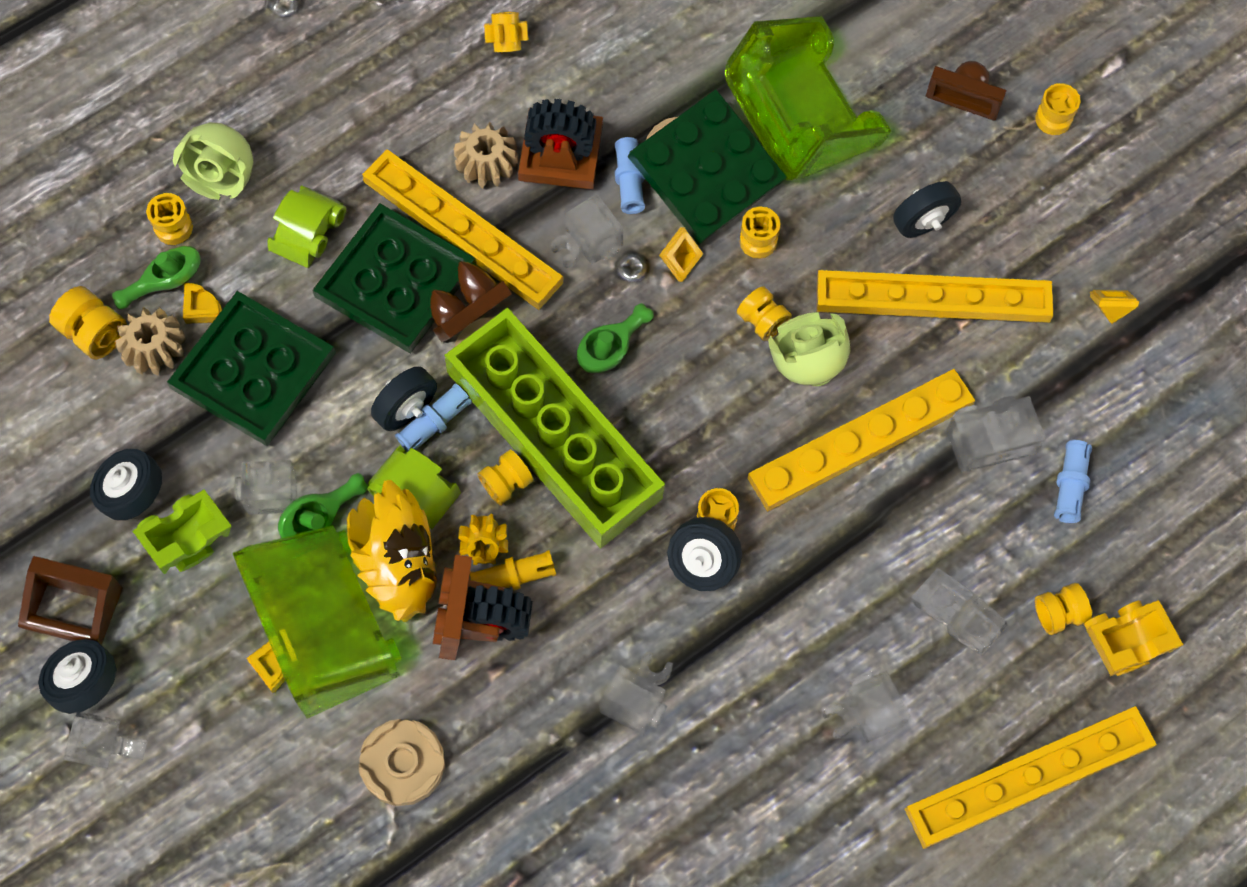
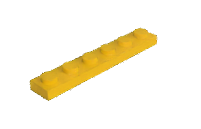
M388 149L362 174L365 184L436 236L475 257L477 266L499 282L504 281L510 290L536 309L540 310L563 284V276Z
M818 270L816 312L1050 323L1053 318L1052 281Z
M952 369L749 472L747 479L768 512L973 407L975 399L956 370Z
M1134 706L915 802L904 810L923 849H926L1152 749L1157 744L1139 710Z

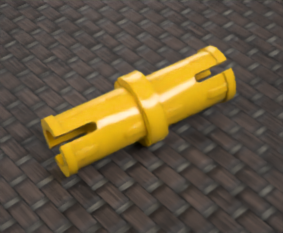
M550 550L515 561L513 557L505 559L504 564L470 572L472 581L505 588L512 587L513 591L521 589V584L549 576H556Z

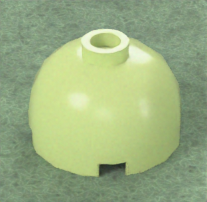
M209 122L193 127L179 142L173 154L174 167L177 164L183 172L180 178L185 185L197 194L214 200H219L220 194L231 195L230 199L237 197L248 183L254 163L252 151L246 139L235 129L222 123Z
M819 312L796 316L777 327L779 335L774 340L770 336L768 342L778 371L794 383L811 386L827 384L845 368L851 352L850 340L843 318L837 314L830 313L832 319H821Z

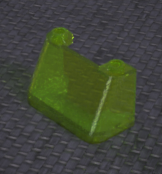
M822 16L754 21L728 59L725 68V77L730 90L764 149L787 176L785 179L787 181L804 179L878 148L892 133L884 117L875 110L865 111L856 117L826 68L825 63L833 52L834 37Z
M333 525L249 545L233 552L238 569L294 700L307 719L400 677L395 664L403 661L393 637L384 640L347 555L351 553L345 530L336 532Z

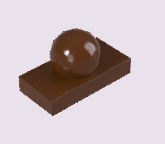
M967 61L962 63L955 72L935 66L925 97L996 121L1007 90L989 84V72L984 65L976 61Z

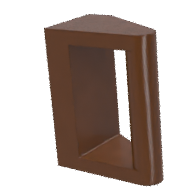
M33 556L27 570L18 627L69 641L81 639L94 640L102 645L123 587L112 575ZM51 586L97 598L92 629L36 615L46 587Z

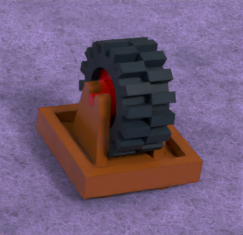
M546 99L542 100V104L538 102L533 104V108L530 107L528 110L518 180L594 190L603 130V117L594 116L591 111L586 112V107L583 105L574 107L575 102L569 100L567 104H563L562 99H555L554 103Z
M455 554L453 568L444 567L439 604L447 606L446 609L438 608L433 644L441 645L439 658L456 660L460 639L489 642L502 641L503 638L508 641H515V638L519 640L524 639L529 634L533 601H531L529 596H524L520 592L512 593L511 589H506L505 587L469 580L472 557Z

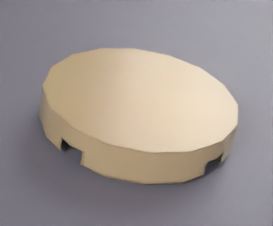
M390 720L376 727L365 739L360 751L359 773L368 791L381 802L394 806L413 805L429 797L440 784L445 769L444 750L436 734L423 723L414 720Z

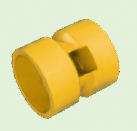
M83 286L73 287L65 292L57 300L49 315V322L52 327L67 339L73 340L76 347L89 358L95 360L105 357L116 348L115 341L121 338L117 332L118 326L127 325L123 317L109 306H105L100 298Z

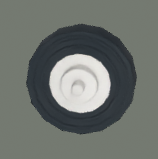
M948 181L937 182L920 190L917 189L898 206L893 214L894 223L899 232L907 238L917 237L934 229L937 231L942 228L943 223L948 221L961 206L960 194Z
M421 366L403 371L392 380H389L376 397L371 407V416L386 431H395L404 427L416 417L420 418L423 415L421 408L426 404L428 405L437 391V382Z
M124 449L111 455L95 472L90 485V498L97 510L113 520L132 519L148 509L158 496L162 485V471L157 462L148 454L138 449Z
M695 517L683 523L672 535L667 556L669 566L674 575L687 587L698 591H715L726 586L739 571L742 549L735 532L723 521L711 517Z
M89 639L72 641L55 651L42 667L38 680L40 693L57 711L68 714L83 712L95 706L108 694L116 677L117 668L115 660L108 650L97 641Z

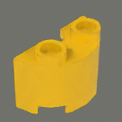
M1138 600L1119 609L1117 612L1120 617L1118 618L1112 617L1109 619L1107 614L1104 613L1084 623L1086 631L1110 676L1115 674L1121 676L1150 664L1149 660L1167 652L1171 653L1183 645L1159 600L1144 606Z

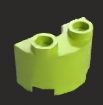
M303 185L300 186L299 192L290 190L274 214L273 219L278 221L279 225L274 237H268V251L309 268L315 257L319 258L326 249L328 238L324 236L329 228L333 229L334 226L339 227L346 215V206Z
M401 445L394 450L370 479L367 488L372 496L376 493L381 494L384 481L392 480L401 490L408 489L418 501L421 510H424L431 530L461 494L456 483L451 484L439 475L442 469L437 464L413 448L405 452Z
M205 489L195 495L188 494L181 497L174 503L172 507L174 512L169 516L159 518L157 515H151L142 520L137 528L132 531L163 574H166L170 567L176 566L180 572H183L199 564L214 553L210 545L218 537H228L230 534L231 524Z

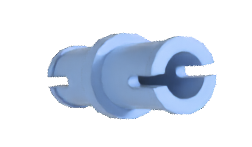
M632 137L620 138L615 142L618 166L615 170V182L620 187L621 210L626 214H637L645 209L642 183L645 178L627 157L630 151L639 145L637 139Z
M455 383L451 389L431 406L426 404L422 407L423 415L413 420L401 432L397 433L395 438L407 452L410 448L417 450L436 432L440 434L447 429L445 424L467 405L469 406L472 401L468 398L469 396Z
M1070 440L1065 446L1066 453L1063 470L1057 475L1056 483L1060 488L1054 517L1064 523H1077L1081 520L1084 492L1090 486V478L1087 476L1092 445H1087V442L1082 440Z

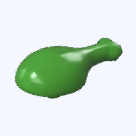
M180 246L166 252H161L149 264L138 281L125 289L112 293L114 304L118 309H125L133 301L148 293L171 290L188 282L200 266L201 258L199 252L192 246Z
M641 303L635 306L633 313L623 322L598 326L589 331L582 338L578 346L577 361L580 367L586 372L602 373L620 364L628 351L630 336L642 324L651 322L654 318V312Z
M360 473L353 474L347 483L329 493L307 494L295 499L285 508L280 516L278 532L281 538L288 543L304 544L322 536L330 528L342 504L354 496L365 494L368 485L363 475Z

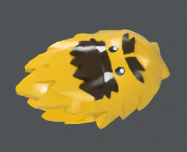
M386 480L383 483L381 494H374V504L364 497L358 503L357 511L352 508L347 517L348 544L351 549L350 556L353 558L356 567L360 570L357 576L368 586L366 591L376 599L380 609L393 613L396 621L402 620L407 622L415 614L426 612V603L432 598L437 585L435 562L432 555L428 519L424 510H421L418 501L408 489L401 490L392 480Z

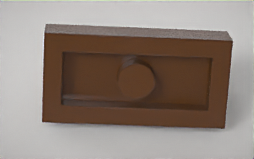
M459 262V283L461 291L469 304L465 306L458 297L449 292L441 290L432 291L431 312L437 324L433 331L439 340L444 342L452 338L510 296L512 293L504 281L496 284L479 267L471 263Z

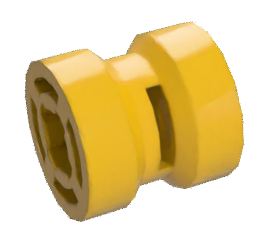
M1056 83L1045 90L1035 115V122L1040 130L1050 135H1060L1070 128L1081 103L1077 90L1064 83Z
M173 193L159 194L150 200L147 205L146 214L157 238L167 245H177L186 241L192 234L193 224L183 200Z
M761 206L754 207L745 213L742 220L739 243L746 255L760 259L768 257L774 252L780 230L779 216L770 208Z
M761 286L751 292L737 309V314L745 322H751L755 326V333L763 341H768L770 336L773 338L777 335V327L790 320L792 316L783 305H777L773 301V294L765 286Z
M511 449L499 457V466L497 464L493 467L486 466L477 473L479 481L487 493L499 505H503L511 499L515 487L524 489L534 482L533 476L525 463Z
M714 488L705 492L698 503L697 517H711L723 521L734 531L739 513V503L736 497L730 491L723 488Z
M1078 583L1063 586L1061 591L1056 594L1046 592L1035 597L1037 616L1042 627L1049 635L1064 631L1067 625L1074 624L1080 626L1092 619L1089 599Z

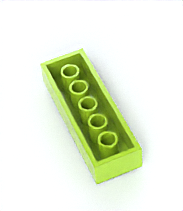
M508 307L444 355L449 376L466 392L469 399H471L600 549L663 499L665 483Z

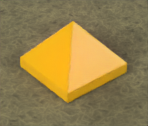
M680 227L659 256L679 282H683L702 257L703 252L685 227Z
M1128 290L1090 291V298L1111 324L1136 309L1139 305V301Z

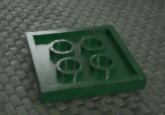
M716 89L631 150L627 156L698 245L787 178Z
M379 203L312 291L315 298L411 354L434 323L431 312L432 291L441 290L454 295L460 288L458 278L459 262L463 261L476 266L475 257Z
M236 291L169 378L167 384L173 391L265 446H268L336 352L334 346Z

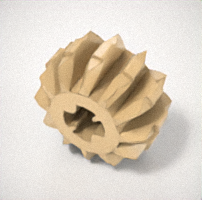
M489 121L485 129H480L474 123L472 133L461 131L460 143H456L454 147L455 165L459 173H464V179L467 180V183L478 179V184L483 189L487 181H492L498 187L500 176L511 179L513 174L512 167L518 164V153H516V141L514 137H508L505 127L494 131V126Z
M145 307L142 308L140 317L136 318L128 314L127 320L130 324L118 326L117 332L121 338L115 341L119 353H122L121 359L124 364L129 367L134 366L136 372L141 375L150 368L152 373L158 376L160 366L164 364L174 369L172 357H183L184 350L181 344L186 339L183 330L179 329L180 324L173 315L167 317L165 311L160 307L152 315Z

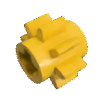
M519 12L492 13V23L484 24L485 43H493L494 52L521 50V41L529 40L527 21H519Z
M474 514L471 515L469 527H459L458 539L461 540L460 555L468 554L469 557H472L473 565L478 563L496 564L498 552H508V540L506 539L507 525H498L493 514L478 517Z

